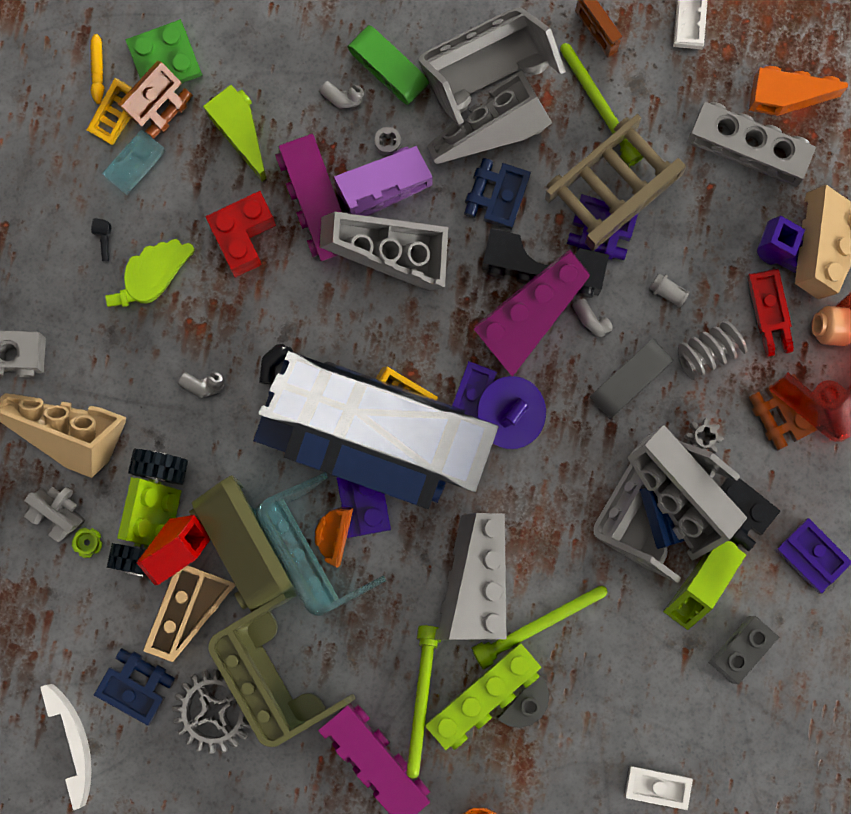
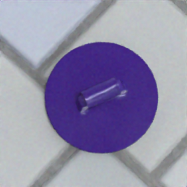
M507 376L495 380L483 391L478 402L477 418L499 426L493 444L505 449H518L533 442L541 433L546 420V405L541 392L533 383L521 377Z

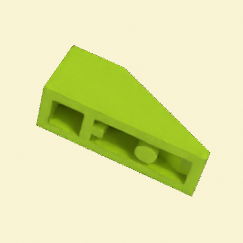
M229 85L206 103L203 108L208 118L263 182L267 177L250 108L252 101L242 89L237 92L232 85Z

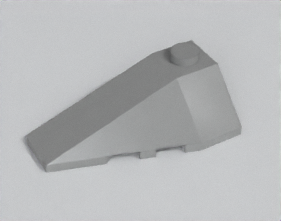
M522 70L489 91L491 97L481 106L478 104L473 105L469 109L470 114L464 120V123L460 125L456 122L453 123L427 145L436 164L528 139L533 135L540 134L546 127L552 124L551 119Z

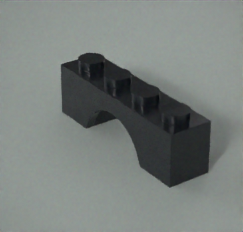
M490 229L482 270H486L489 276L504 278L505 275L517 277L516 281L527 284L550 266L533 260L526 253L519 234ZM579 248L575 256L589 272L590 277L576 295L586 298H592L593 295L599 296L603 286L609 255Z

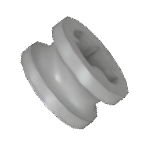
M383 127L375 134V148L382 156L388 157L393 155L394 152L401 148V137L396 129ZM392 136L395 138L393 139V147L389 145L381 146L383 145L382 137L389 139Z

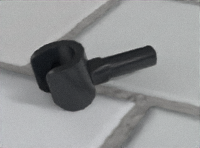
M94 218L91 233L101 236L102 261H109L108 237L111 234L112 226L106 220Z

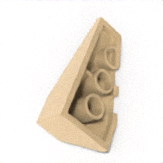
M8 393L0 397V422L65 468L93 478L110 461L126 423V417L100 407L89 406L88 410L72 408V403L61 402L60 406L43 404L41 398Z

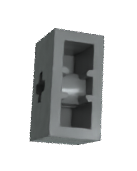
M748 616L708 663L732 684H740L779 639V636L758 617Z

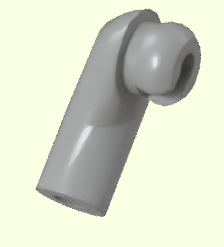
M329 81L325 82L319 90L321 95L339 109L357 107L362 103L364 91L360 86L353 85L349 90L340 91Z
M584 298L573 303L572 307L581 323L596 337H605L606 333L612 331L613 327L610 320L606 317L597 320Z
M185 372L181 376L178 385L197 397L205 398L218 394L223 389L224 378L220 373L213 372L209 377L198 380Z

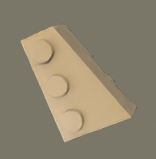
M828 185L806 193L805 202L808 203L806 219L802 221V228L805 229L803 246L799 247L795 284L816 299L838 294L851 267V201Z
M189 565L171 577L143 651L174 662L208 618L234 589L235 583Z

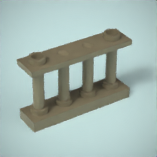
M638 113L631 119L626 117L620 121L614 128L616 132L563 177L560 174L557 175L546 186L548 190H546L545 200L548 203L559 196L586 225L589 234L586 237L585 244L592 251L596 250L678 180L686 169V165L679 158L671 164L668 161L664 162L636 132L641 121ZM624 139H627L656 170L654 173L656 177L649 183L646 180L642 181L613 150ZM603 157L633 189L632 193L634 196L627 202L623 199L619 200L590 169ZM582 177L610 208L609 212L611 215L604 221L601 219L597 220L568 189L578 178Z

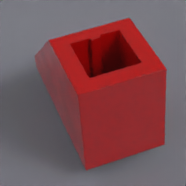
M195 515L172 518L167 521L136 563L154 585H159L195 561L211 539Z

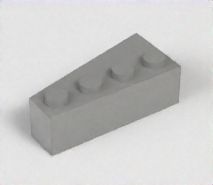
M333 212L321 217L320 248L428 291L445 288L448 227Z
M662 425L646 436L627 457L647 490L654 491L658 497L657 506L662 514L668 513L675 524L672 530L679 540H685L689 547L687 554L692 561L729 541L747 519L744 513L665 425Z

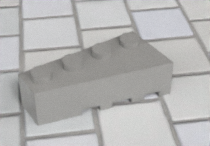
M473 513L461 515L453 551L455 556L452 570L448 573V589L445 601H442L440 614H442L439 629H436L434 640L507 639L505 514Z

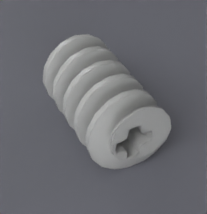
M724 321L721 323L720 328L715 326L710 329L709 333H700L699 339L693 337L689 339L688 344H679L678 355L687 376L691 380H695L693 370L696 369L701 375H705V364L712 370H715V359H718L724 365L727 363L725 354L728 353L732 359H736L737 348L743 354L748 352V348L736 327L730 322Z

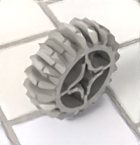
M218 668L214 669L213 678L210 677L208 669L202 670V681L196 674H192L190 679L194 684L193 686L186 682L181 684L182 689L187 692L186 695L181 693L175 694L174 698L182 701V706H172V711L181 712L182 717L173 719V724L183 722L185 727L179 729L177 734L181 736L189 732L190 736L186 739L185 743L191 745L197 739V751H202L206 743L208 744L209 754L215 753L216 744H219L220 751L225 753L228 749L226 742L229 741L234 748L238 747L239 742L235 736L238 735L244 740L247 739L248 734L242 728L243 726L251 728L239 707L237 724L233 730L231 729L227 718V711L237 701L233 694L224 699H217L211 692L209 693L205 686L210 684L221 685L227 689L229 687L224 678H221ZM198 692L202 703V710L198 716L191 719V702ZM210 702H214V706L228 702L218 712L219 719H215V716H209L202 720V717L211 710ZM206 722H211L218 730L222 731L224 736H208L200 732L197 727Z

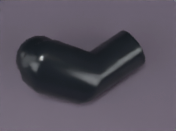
M277 344L263 356L259 383L273 384L276 367L284 362L288 351L293 352L291 347Z

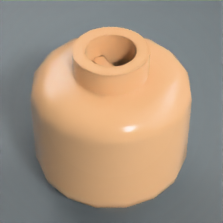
M825 306L814 315L811 326L812 332L821 344L847 346L851 343L850 308Z

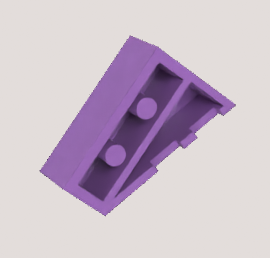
M417 146L412 148L403 147L394 152L393 155L334 176L336 192L348 214L370 216L432 186L433 177Z

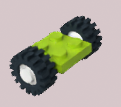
M133 449L128 473L148 478L149 481L131 477L117 539L133 542L136 547L112 543L106 568L125 571V573L142 577L143 575L147 576L136 562L167 521L176 518L182 490L161 484L162 482L183 485L188 464L187 459L156 451Z

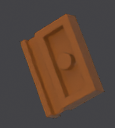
M578 0L575 12L607 58L618 51L621 43L620 39L623 36L597 0Z

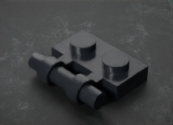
M727 477L720 488L747 517L730 541L736 546L740 544L747 551H750L756 542L747 535L748 532L752 529L757 534L762 535L781 510L739 478L736 481Z

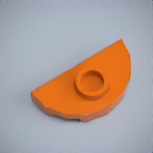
M340 507L329 511L319 520L315 529L316 546L319 547L320 553L325 557L324 560L336 568L341 565L353 512V508Z

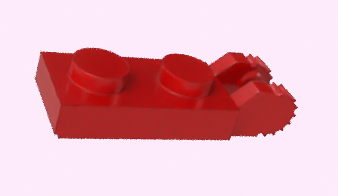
M779 269L749 274L747 279L759 332L762 334V342L767 357L775 355V344L772 332L780 331L784 352H793L794 347L790 330L792 324Z

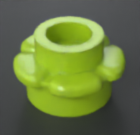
M81 528L72 539V548L75 552L79 553V556L90 558L94 553H99L102 548L101 535L93 528L90 530ZM85 540L90 541L88 546L85 545Z

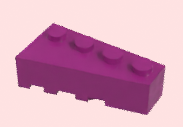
M312 133L279 145L278 150L280 153L275 154L281 172L286 170L290 182L285 184L291 200L297 199L301 210L297 211L296 214L302 229L308 227L312 239L307 240L312 257L318 256L319 260L323 261L337 256V254L320 248L321 217L333 212H341Z
M568 250L475 325V332L512 377L590 277V274L574 253Z
M349 703L318 730L325 739L329 737L333 741L332 745L343 761L345 760L347 763L350 762L352 764V769L356 776L367 788L371 787L374 791V797L389 814H418L430 803L427 795L431 791L419 777L414 781V779L407 776L408 763L399 753L394 756L386 747L390 744V741L379 728L374 732L366 723L370 717L359 704L353 707Z

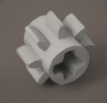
M708 418L702 421L700 427L697 423L692 422L690 427L693 432L685 434L684 438L690 439V443L693 446L704 450L709 449L714 454L718 452L714 444L724 440L717 433L720 425L718 424L714 427L708 425ZM703 431H705L706 437H710V441L703 444L702 439L697 437Z

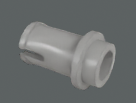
M658 274L649 289L654 291L653 295L659 294L680 308L690 292L667 279V274L664 276Z

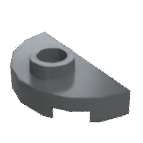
M538 673L540 677L529 687L524 688L497 720L507 726L522 728L533 725L542 718L548 708L549 691L547 683L540 673Z

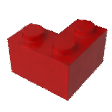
M261 191L205 216L235 278L262 265L250 238L275 227L276 224Z

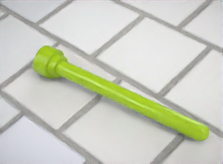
M563 43L560 47L562 55L611 133L614 134L616 132L614 128L619 121L571 45ZM624 139L619 144L621 147L619 150L621 153L620 158L629 167L644 159L627 139Z
M598 586L512 632L506 636L507 639H499L492 644L490 642L485 644L481 642L471 647L482 670L493 665V660L498 658V654L604 598L608 592L605 586Z
M428 625L418 626L417 640H419V646L422 649L407 764V776L411 779L417 778L420 771L434 648H437L438 643L441 642V640H434L436 629H439V627Z

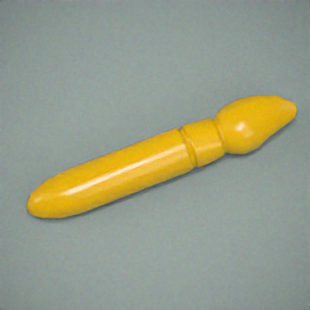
M94 34L90 44L92 78L90 91L93 100L100 104L104 94V85L102 84V41L98 34Z

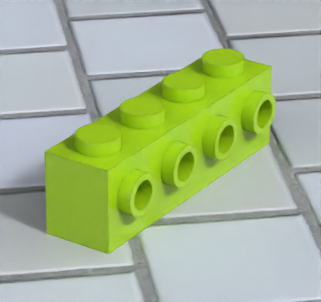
M518 643L425 723L426 728L445 750L450 746L456 750L468 739L465 733L473 726H476L477 729L483 727L492 718L489 713L499 705L503 709L516 698L513 692L521 685L527 688L540 677L537 671L542 667L521 643Z

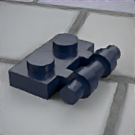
M483 158L480 167L475 170L473 176L475 182L472 191L467 193L465 199L467 206L464 215L475 218L478 208H483L487 210L484 216L485 222L512 230L531 172L502 163L498 174L491 171L494 162ZM487 183L495 185L491 199L483 196Z
M121 648L115 659L125 664L122 671L119 672L109 667L94 696L149 726L165 699L164 696L155 692L158 684L170 689L176 678L167 674L166 669L160 665L155 667L142 660V655L135 651L130 653ZM135 670L149 677L145 686L130 678Z

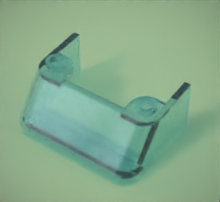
M322 473L273 495L260 503L256 508V519L305 608L316 616H326L387 581L383 575L341 598H338L287 506L288 503L305 496L329 478L326 473Z

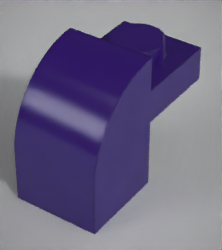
M781 215L769 220L757 248L758 256L769 265L777 263L796 273L799 247L803 246L802 238L805 229Z

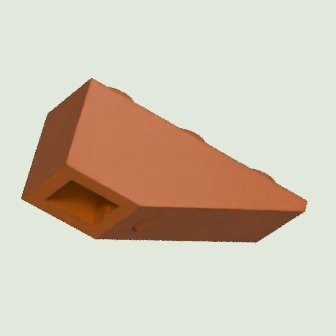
M776 66L760 67L754 76L749 111L779 116L841 97L848 88V83L841 82L839 78L833 76L818 78L804 71L790 73L781 71Z

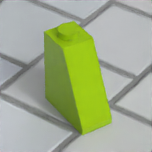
M727 541L704 554L663 612L689 630L714 608L746 557V554L739 550L731 541Z

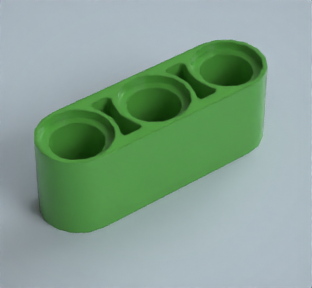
M370 25L347 46L350 53L406 105H409L429 85L425 75Z

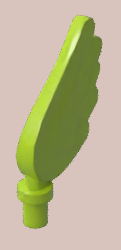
M177 239L170 240L168 243L160 242L155 246H146L140 256H132L126 265L124 275L125 289L120 290V293L105 295L107 307L117 305L127 307L129 302L136 301L147 304L156 300L166 290L183 264L194 254V246L190 243L182 245Z

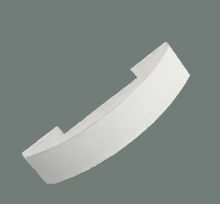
M54 684L44 685L40 688L48 717L61 714L77 775L66 778L65 781L73 810H76L86 805L91 785V756L87 736L77 712L67 697Z

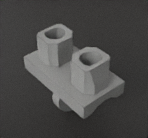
M51 487L48 492L40 488L34 494L32 492L29 493L24 500L28 503L24 517L34 524L41 523L45 517L51 520L53 523L47 533L57 542L65 539L72 531L80 528L85 521L84 518L74 512L77 504L70 500L73 490L69 487L64 488L61 492L54 487Z

